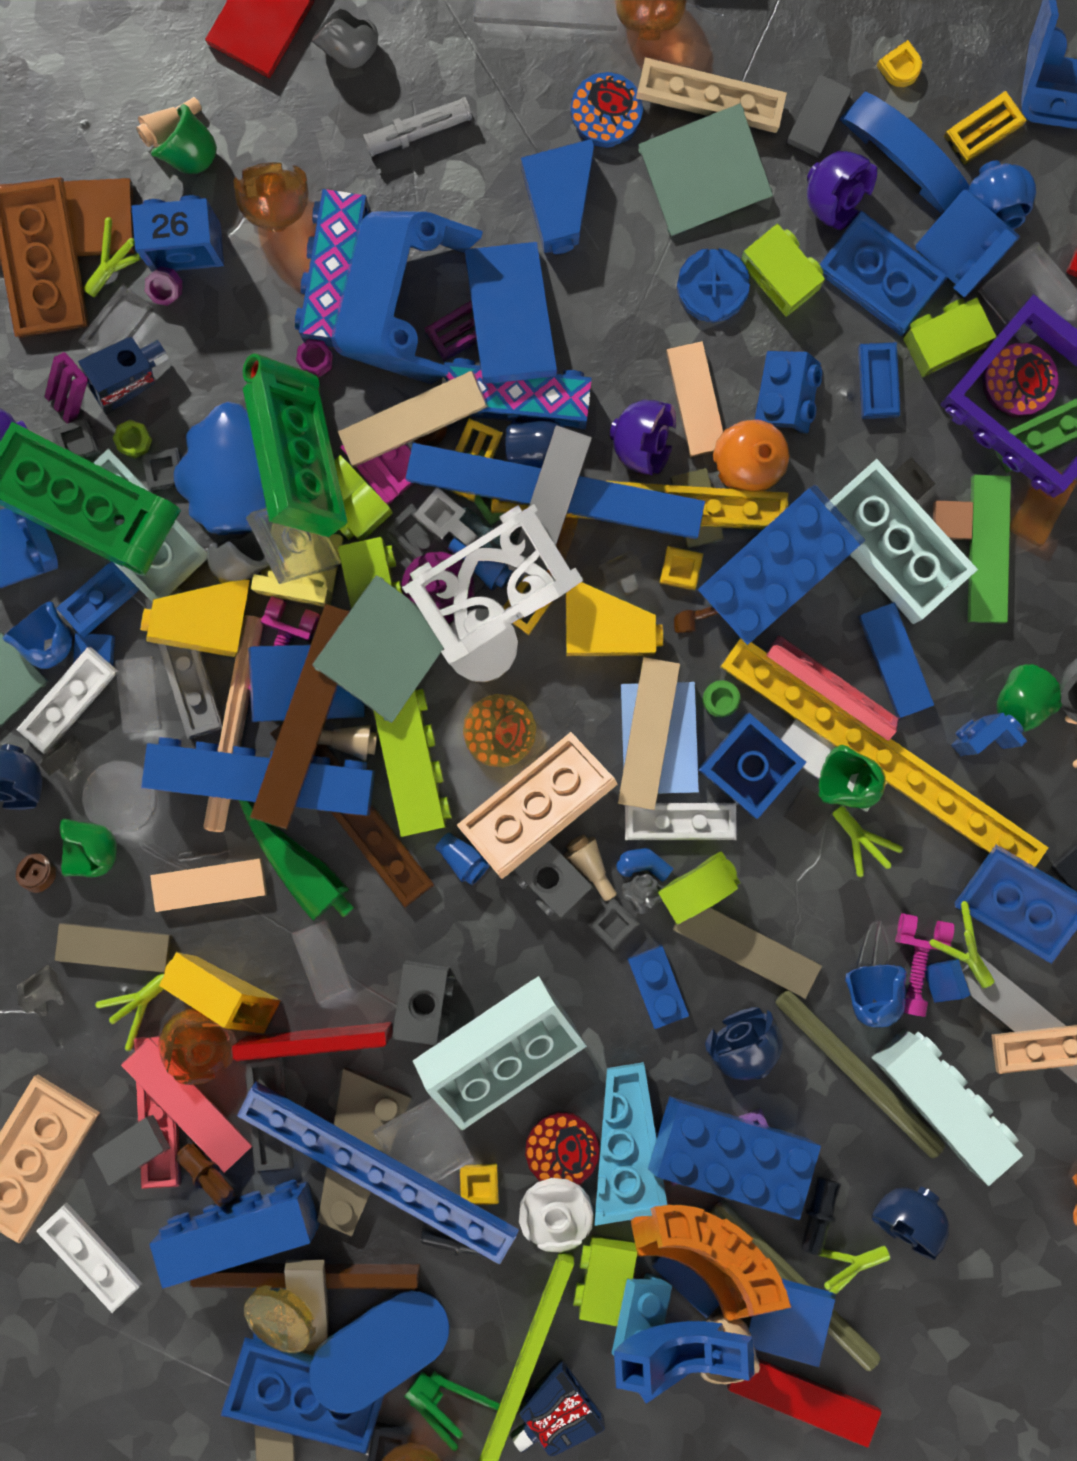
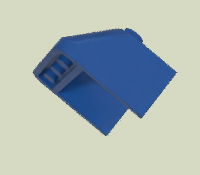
M1043 0L1028 47L1021 95L1022 113L1027 120L1034 123L1077 129V59L1064 57L1067 49V39L1065 33L1060 28L1055 27L1059 16L1056 0Z
M374 211L366 215L360 222L332 331V344L335 350L345 357L431 385L448 375L450 367L415 356L418 343L415 329L408 322L393 316L410 247L420 251H431L438 245H442L464 253L465 249H469L481 239L483 231L430 212Z

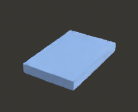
M677 682L658 794L699 792L695 682ZM638 684L620 685L623 769Z

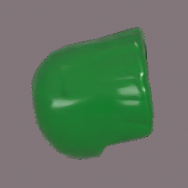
M182 104L177 108L180 121L175 131L165 142L153 148L151 155L165 161L182 173L198 174L206 170L213 162L217 145L210 131L195 117L187 105Z
M1034 664L1019 665L1010 672L1006 684L998 696L996 702L997 714L1004 713L1005 716H1013L1021 724L1024 732L1040 726L1049 716L1057 713L1061 708L1060 684L1044 668Z
M839 745L830 751L822 766L818 795L824 803L866 809L875 805L883 796L886 776L882 767L874 760L857 753L846 745ZM858 774L853 791L851 792L847 787L851 775Z
M69 819L61 820L60 834L63 839L62 875L85 876L88 878L105 875L116 861L117 843L115 835L104 825Z

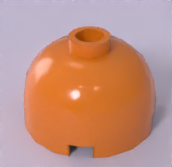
M762 420L740 421L724 430L716 441L713 453L714 463H717V469L720 473L718 476L721 482L730 489L766 491L776 485L786 473L790 459L788 443L782 432L773 424Z

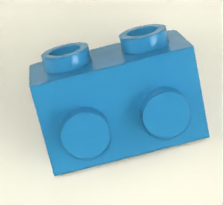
M648 1273L644 1275V1279H627L612 1355H614V1350L632 1335L665 1323L672 1285L656 1275Z

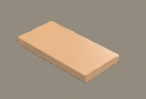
M570 732L458 823L457 826L498 876L503 879L618 784L615 778Z
M40 1075L33 1077L0 1132V1232L19 1244L26 1237L100 1114L99 1111Z

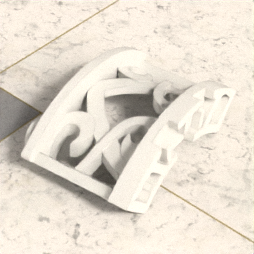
M534 504L524 511L521 510L519 505L499 517L503 524L432 568L429 562L411 572L410 576L413 581L402 587L406 594L409 592L444 647V650L441 652L449 664L471 653L507 629L506 627L523 616L525 618L546 604L561 597L583 581L576 568L569 569L536 516L535 512L538 509ZM520 526H522L536 549L528 558L520 555L526 546L525 538L518 545L513 544L510 540L511 533ZM501 534L500 545L502 549L479 548ZM539 555L544 561L547 568L549 569L552 576L541 566L534 562L539 557ZM466 556L458 577L454 573L445 570ZM478 561L501 562L517 568L508 582L507 594L511 606L506 610L498 602L488 597L478 596L467 599L470 580ZM524 571L529 574L523 580V582L526 581L531 585V590L528 593H520L516 589V582ZM435 580L445 581L447 585L445 592L437 593L436 595L444 599L454 596V604L438 609L425 587ZM484 605L488 608L489 615L486 619L479 620L476 617L477 609L468 614L467 607ZM454 613L459 640L443 617L444 615Z

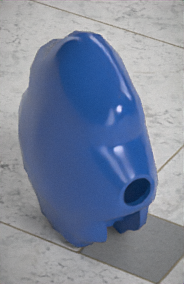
M228 401L216 406L203 421L192 426L186 435L188 452L174 469V483L177 492L189 502L190 517L202 524L208 532L218 535L246 534L253 531L263 532L269 522L248 413L241 404Z

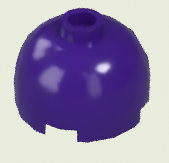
M837 151L825 157L821 162L815 163L807 175V203L813 214L827 226H833L837 230L848 226L860 213L859 210L854 208L861 201L864 193L871 196L877 180V166L870 163L868 158L849 151Z
M656 400L637 401L629 405L622 412L619 419L616 418L613 421L610 429V438L614 440L615 452L623 465L631 470L647 475H652V472L659 474L662 471L673 447L666 445L669 427L676 429V412L673 405Z

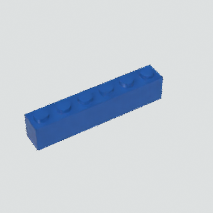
M159 737L158 744L147 743L141 788L255 802L273 753L271 751L270 758L255 756L256 749L233 746V753L218 752L219 744L197 741L195 749L181 747L182 740ZM314 756L296 807L365 816L370 815L375 771L367 770V762L345 760L344 767L329 765L330 758Z

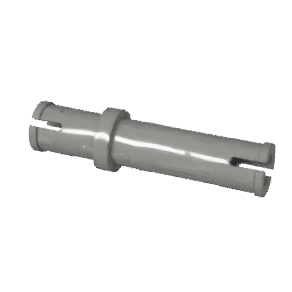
M462 97L457 101L430 109L402 121L400 118L392 120L393 124L368 134L365 133L363 138L370 157H373L376 154L401 146L402 149L409 147V142L440 132L467 120H473L466 97ZM447 114L450 115L449 117L444 118L442 120L436 121L423 127L421 126L423 123L429 122L431 120L437 119ZM414 127V130L386 140L388 136Z

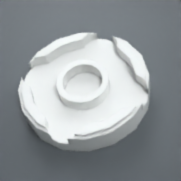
M477 608V619H486L489 615V610ZM454 620L450 628L459 640ZM510 624L506 627L507 629L471 653L450 663V665L459 675L470 681L488 682L500 678L510 669L517 655L518 640L514 627Z
M550 1178L537 1182L527 1190L520 1202L519 1224L523 1235L529 1241L531 1240L537 1244L538 1248L546 1252L561 1253L575 1249L582 1243L586 1235H589L593 1224V1206L589 1195L580 1185L567 1179Z

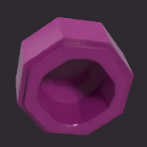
M159 266L145 278L144 291L153 303L168 306L182 294L183 281L174 269Z
M308 339L298 346L296 362L302 370L315 374L318 377L331 370L333 355L324 341Z

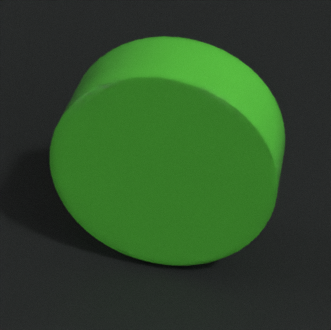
M720 680L713 682L703 693V706L714 717H728L738 709L740 693L736 686L728 681Z

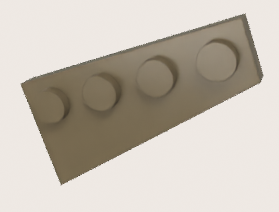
M344 1067L334 1125L387 1155L412 1096ZM327 1167L317 1222L352 1237L371 1192Z

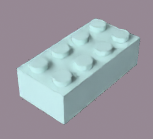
M878 459L873 461L830 500L865 539L850 556L893 603L895 602L898 609L912 624L924 619L978 570Z
M538 976L414 1059L413 1063L428 1094L461 1130H464L587 1046L569 1015Z
M903 1029L871 1058L969 1170L990 1186L1023 1156L1015 1147V1144L1019 1142L1018 1138L1004 1123L1001 1124L994 1116L989 1117L993 1110L978 1094L975 1095L969 1088L966 1090L963 1088L968 1083L967 1080L954 1066H949L944 1060L940 1062L938 1057L942 1055V1052L927 1036L924 1037L919 1031L914 1035L908 1030Z

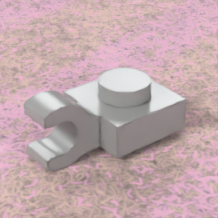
M439 487L435 488L413 514L416 520L440 540L449 533L453 538L456 537L468 546L478 538L471 529L459 520L465 513V510Z

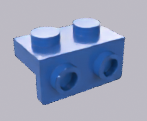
M767 351L755 420L771 423L775 427L794 428L800 433H808L810 423L814 421L816 415L814 401L817 387L822 382L821 363L808 352Z
M1004 713L984 716L975 722L973 720L967 722L955 733L958 739L951 746L959 756L979 754L994 740L1002 749L1022 747L1027 740L1022 735L1024 732L1023 727L1013 716H1005Z

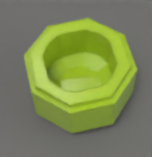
M133 420L117 425L112 438L121 454L134 459L148 453L152 442L147 427Z

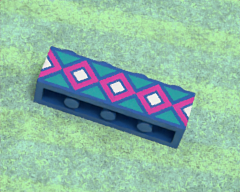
M322 189L321 201H315L312 220L313 223L317 224L315 237L310 236L307 243V259H311L309 272H303L301 279V294L305 295L303 308H297L295 315V330H299L303 342L308 339L324 341L329 347H334L332 344V331L360 222L369 214L370 210L366 195Z
M457 358L454 359L453 363L444 362V365L450 368L448 375L443 377L442 384L470 371L474 372L488 407L467 417L502 421L548 420L554 421L562 427L586 429L592 377H584L585 374L581 371L564 370L563 374H557L555 377L483 384L481 368L475 365V361Z

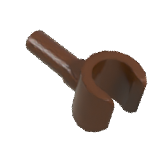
M713 606L696 611H682L674 617L675 632L696 631L695 620L704 619L719 613Z

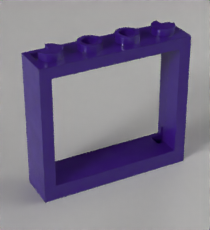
M1033 294L940 405L953 417L951 421L958 425L964 424L974 432L973 437L980 445L988 449L993 448L1002 455V461L1008 468L1015 472L1021 471L1031 479V485L1036 491L1041 489L1044 493L1054 498L1064 492L1077 477V456L1064 472L1060 474L964 395L1023 324L1077 367V329Z

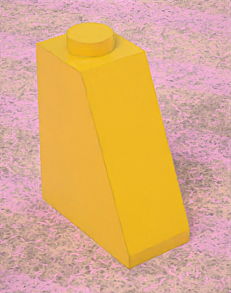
M250 580L230 581L153 599L152 609L144 608L140 630L147 631V642L235 657L238 651Z
M583 582L566 592V656L655 655L656 647L663 646V625L656 624L655 614Z
M178 952L175 953L173 959L167 964L165 975L159 984L160 987L223 1028L264 1033L281 1001L197 956Z

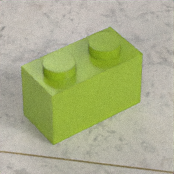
M777 223L743 251L741 261L746 266L750 276L784 316L787 317L820 290L825 278L822 276L823 270L819 263L812 257L807 258L799 249L800 244L795 235L788 229L784 231Z
M963 298L958 299L944 307L943 314L933 319L930 314H927L910 324L912 329L909 330L903 340L922 378L988 347L997 337L978 298L966 303Z
M592 1235L590 1246L583 1245L580 1268L586 1269L583 1283H576L573 1306L579 1307V1320L611 1326L618 1325L627 1279H633L637 1258L634 1242Z

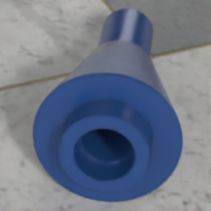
M455 537L451 541L448 550L455 554L467 546ZM478 561L474 569L475 574L491 591L497 586L503 589L514 571L509 570L510 565L495 561Z

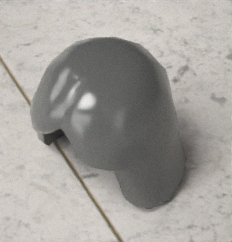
M339 8L319 27L312 38V42L341 65L354 69L364 65L375 52L378 43V31L375 24L370 20L357 19L347 10Z
M253 531L241 539L229 537L223 539L218 544L211 543L208 548L207 559L213 576L219 582L226 583L253 579L254 574L258 575L272 564V561L275 559L274 546L269 537L261 531Z

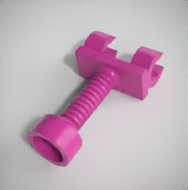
M271 596L261 623L278 630L279 635L276 636V642H274L273 646H289L288 642L291 641L290 639L293 636L311 643L321 615L306 609L301 618L299 628L284 624L279 621L284 613L286 602Z
M901 913L895 942L913 945L914 950H916L914 951L915 955H913L914 962H912L913 966H911L912 973H910L911 977H909L910 984H908L909 988L906 993L904 1013L926 1017L928 1002L922 998L920 993H922L921 989H923L922 986L924 985L922 982H924L923 978H925L926 972L924 971H926L925 967H927L928 953L931 949H938L932 947L929 944L930 941L914 938L918 923L917 916ZM937 920L934 929V939L951 947L954 923Z

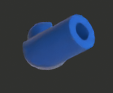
M648 848L626 851L620 856V860L616 865L617 871L624 877H631L634 872L648 870L662 883L674 869Z

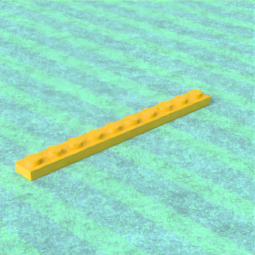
M740 637L720 668L835 747L846 745L857 753L877 762L882 767L886 776V782L987 853H990L997 844L1032 866H1037L1049 847L894 740L890 739L888 741L770 659L766 656L767 653L752 642L747 645Z

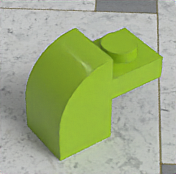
M720 851L709 857L697 868L670 882L658 893L678 925L732 894L738 889L737 885L741 882L737 877V872L732 862L726 859L723 852Z

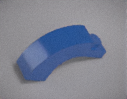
M686 1321L654 1326L632 1335L614 1350L616 1388L652 1395L666 1380L686 1373H711L747 1381L755 1374L753 1337L724 1332L722 1323Z

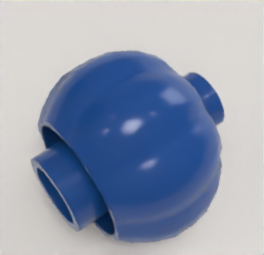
M997 160L986 163L979 169L980 175L971 182L968 191L1012 230L1016 229L1025 222L1026 216L1033 208L1036 197L1034 178L1027 169L1016 164H1001Z

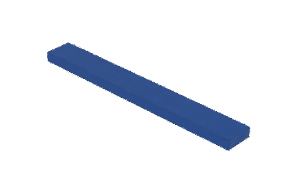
M413 443L405 479L407 482L529 506L542 468ZM579 476L567 514L697 539L705 501Z
M257 1081L251 1087L237 1114L239 1118L499 1265L518 1234L519 1229Z

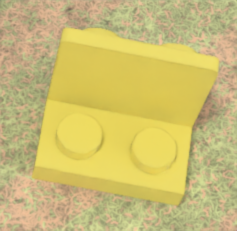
M272 523L268 537L274 546L275 559L270 566L261 571V575H253L251 589L259 595L273 596L324 607L325 604L331 605L340 560L338 546L343 545V537L337 534L325 537Z

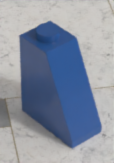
M592 139L521 158V171L544 253L553 252L556 255L567 253L574 248V245L579 244L593 162L594 144Z

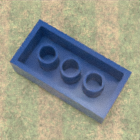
M815 484L808 488L708 579L698 591L748 645L855 551L865 539Z
M669 1096L648 1170L657 1178L800 1220L821 1145L799 1135Z
M290 1180L275 1186V1192L261 1195L260 1191H254L239 1197L240 1203L227 1207H219L215 1203L203 1209L204 1214L190 1218L189 1213H183L168 1219V1225L160 1228L159 1234L149 1243L162 1289L311 1243L320 1223L317 1222L318 1214L308 1182L297 1185L296 1180Z

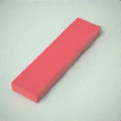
M777 636L766 656L889 741L897 731L899 721L895 715L782 636Z
M174 1035L137 1037L134 1039L135 1051L151 1038L175 1063ZM136 1082L138 1122L145 1117L154 1115L170 1146V1149L140 1168L141 1189L179 1187L181 1185V1166L176 1161L177 1153L180 1151L178 1124Z
M151 1038L144 1042L121 1064L200 1149L220 1167L223 1173L252 1147V1144Z

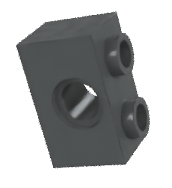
M550 841L509 873L510 877L523 890L530 886L539 895L535 902L549 917L555 912L561 918L593 887ZM544 867L554 868L559 874L557 884L550 888L541 886L537 881V874L540 869Z
M412 961L404 962L392 1039L437 1045L439 1036L446 1037L450 1014L443 1013L445 999L452 1000L455 977H449L450 967ZM417 995H430L434 999L435 1008L427 1013L419 1011L415 1005Z

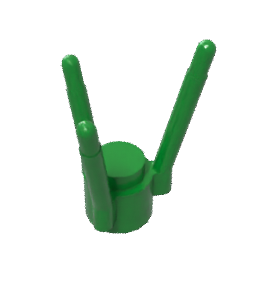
M435 1370L430 1377L421 1372L404 1397L410 1401L409 1404L424 1417L452 1451H457L458 1445L443 1426L457 1438H461L463 1433L436 1406L443 1396L439 1387L441 1386L494 1410H498L500 1404L444 1379Z

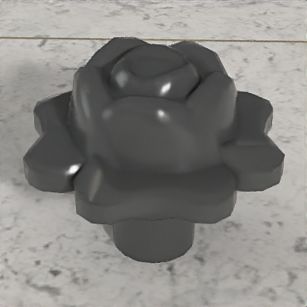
M649 874L635 876L630 882L622 885V890L624 891L623 898L633 902L636 912L644 914L648 912L649 908H653L657 903L663 902L658 892L664 886L658 885V881Z

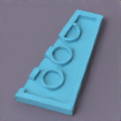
M644 1062L607 1068L594 1219L595 1226L631 1220L634 1217L652 1216L650 1208L667 1205L663 1179L657 1178L648 1170L656 1143V1133Z

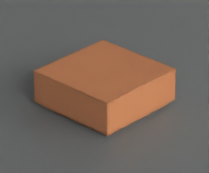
M935 501L933 503V521L951 540L972 539L973 502Z

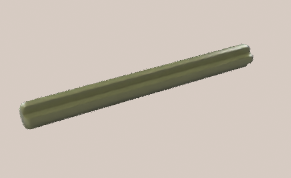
M786 990L775 1001L776 1005L930 1158L934 1159L943 1152L946 1147L945 1143L791 991Z
M725 1200L719 1201L712 1208L710 1214L731 1221L753 1238L752 1242L761 1250L766 1258H770L781 1279L810 1286ZM833 1309L828 1333L866 1371L873 1370L881 1360L879 1354Z

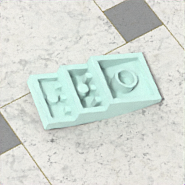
M110 449L106 450L94 462V464L149 491ZM176 519L146 576L139 575L124 566L114 564L153 602V599L169 596L207 560V551ZM117 520L115 524L121 525L124 523V520Z

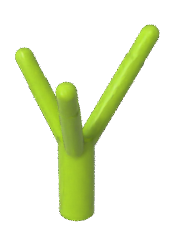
M110 217L105 219L101 264L83 287L84 291L92 297H96L114 272L142 259L138 253L122 259L135 244L134 239L129 238L109 260L112 234V219Z
M844 805L832 813L834 818L851 837L858 877L864 876L860 842L886 869L891 868V863L872 842L898 853L903 851L902 846L864 830Z
M963 901L961 908L968 952L965 954L935 939H931L929 944L967 963L980 986L987 988L995 980L977 952L969 904Z
M163 972L137 993L97 1001L95 1004L97 1008H104L128 1003L109 1018L111 1024H115L138 1006L125 1046L126 1051H131L133 1048L134 1039L137 1037L147 1004L164 990L159 986L165 975Z
M885 1246L858 1256L823 1249L821 1255H817L852 1264L824 1284L825 1289L836 1294L860 1271L890 1260L889 1252Z

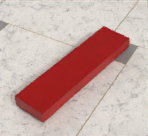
M758 1359L760 1363L759 1372L755 1373L749 1381L744 1380L727 1385L730 1392L867 1448L882 1413L880 1408L761 1359Z

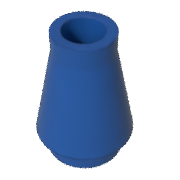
M450 832L444 835L435 847L461 882L466 881L471 886L490 867L476 848L456 838Z

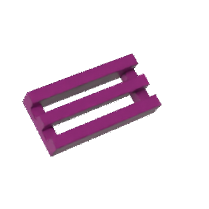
M471 300L424 328L443 362L477 343L476 332L474 331L449 347H444L445 344L474 328V318L464 322L441 337H438L436 334L473 312Z
M63 352L53 358L44 397L48 402L55 399L53 408L58 413L65 410L63 420L68 424L78 418L88 378L69 355Z

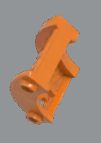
M685 1205L654 1206L650 1208L652 1216H640L631 1219L638 1256L668 1258L693 1270L714 1293L726 1321L791 1308L782 1279L770 1258H766L761 1250L752 1242L753 1238L731 1221L704 1212L703 1209Z

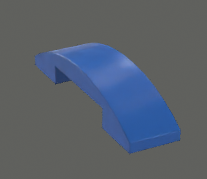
M865 91L841 116L840 121L865 144L871 140L922 187L919 194L941 214L944 213L963 190L969 189L970 186L961 172L935 142L902 113L878 97Z

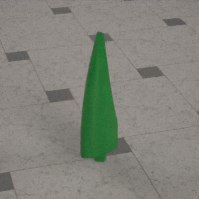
M239 800L246 820L262 851L276 874L308 916L315 921L333 906L343 918L346 917L354 907L343 896L349 888L325 862L301 847L279 827L252 819L250 815L254 803Z

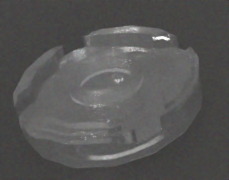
M113 761L101 765L90 774L83 787L82 803L85 813L92 823L104 825L115 834H127L139 830L149 821L157 809L158 791L141 788L144 770L141 766L133 762Z

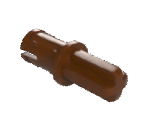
M195 1143L192 1145L187 1144L177 1153L176 1161L193 1178L192 1182L196 1188H203L219 1207H225L234 1200L235 1193L233 1188L219 1173L220 1167L215 1162H210Z

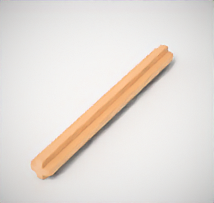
M247 615L243 618L218 752L233 753V746H241L251 691L248 689L250 685L248 648L260 646L264 626L261 623L262 619L260 617ZM209 796L203 825L204 829L213 832H223L225 830L230 799Z

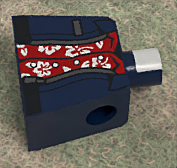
M127 337L79 360L78 363L81 371L88 378L87 387L105 415L153 386L155 380L152 368L167 361L169 358L158 340L140 349L132 337Z
M562 1358L522 1398L519 1414L524 1423L513 1430L510 1436L521 1453L539 1441L546 1453L552 1457L604 1431V1415Z

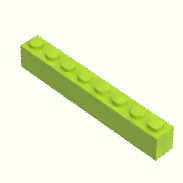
M382 537L338 546L351 609L376 575L382 577L385 582L402 593L400 581L393 582L390 569L397 567L392 545L385 546ZM417 687L392 723L385 721L381 715L374 711L401 837L447 827L446 819L452 818L448 798H441L438 783L444 782L439 760L433 762L430 747L436 746L432 725L425 726L422 711L428 710L425 692L423 688L417 690Z

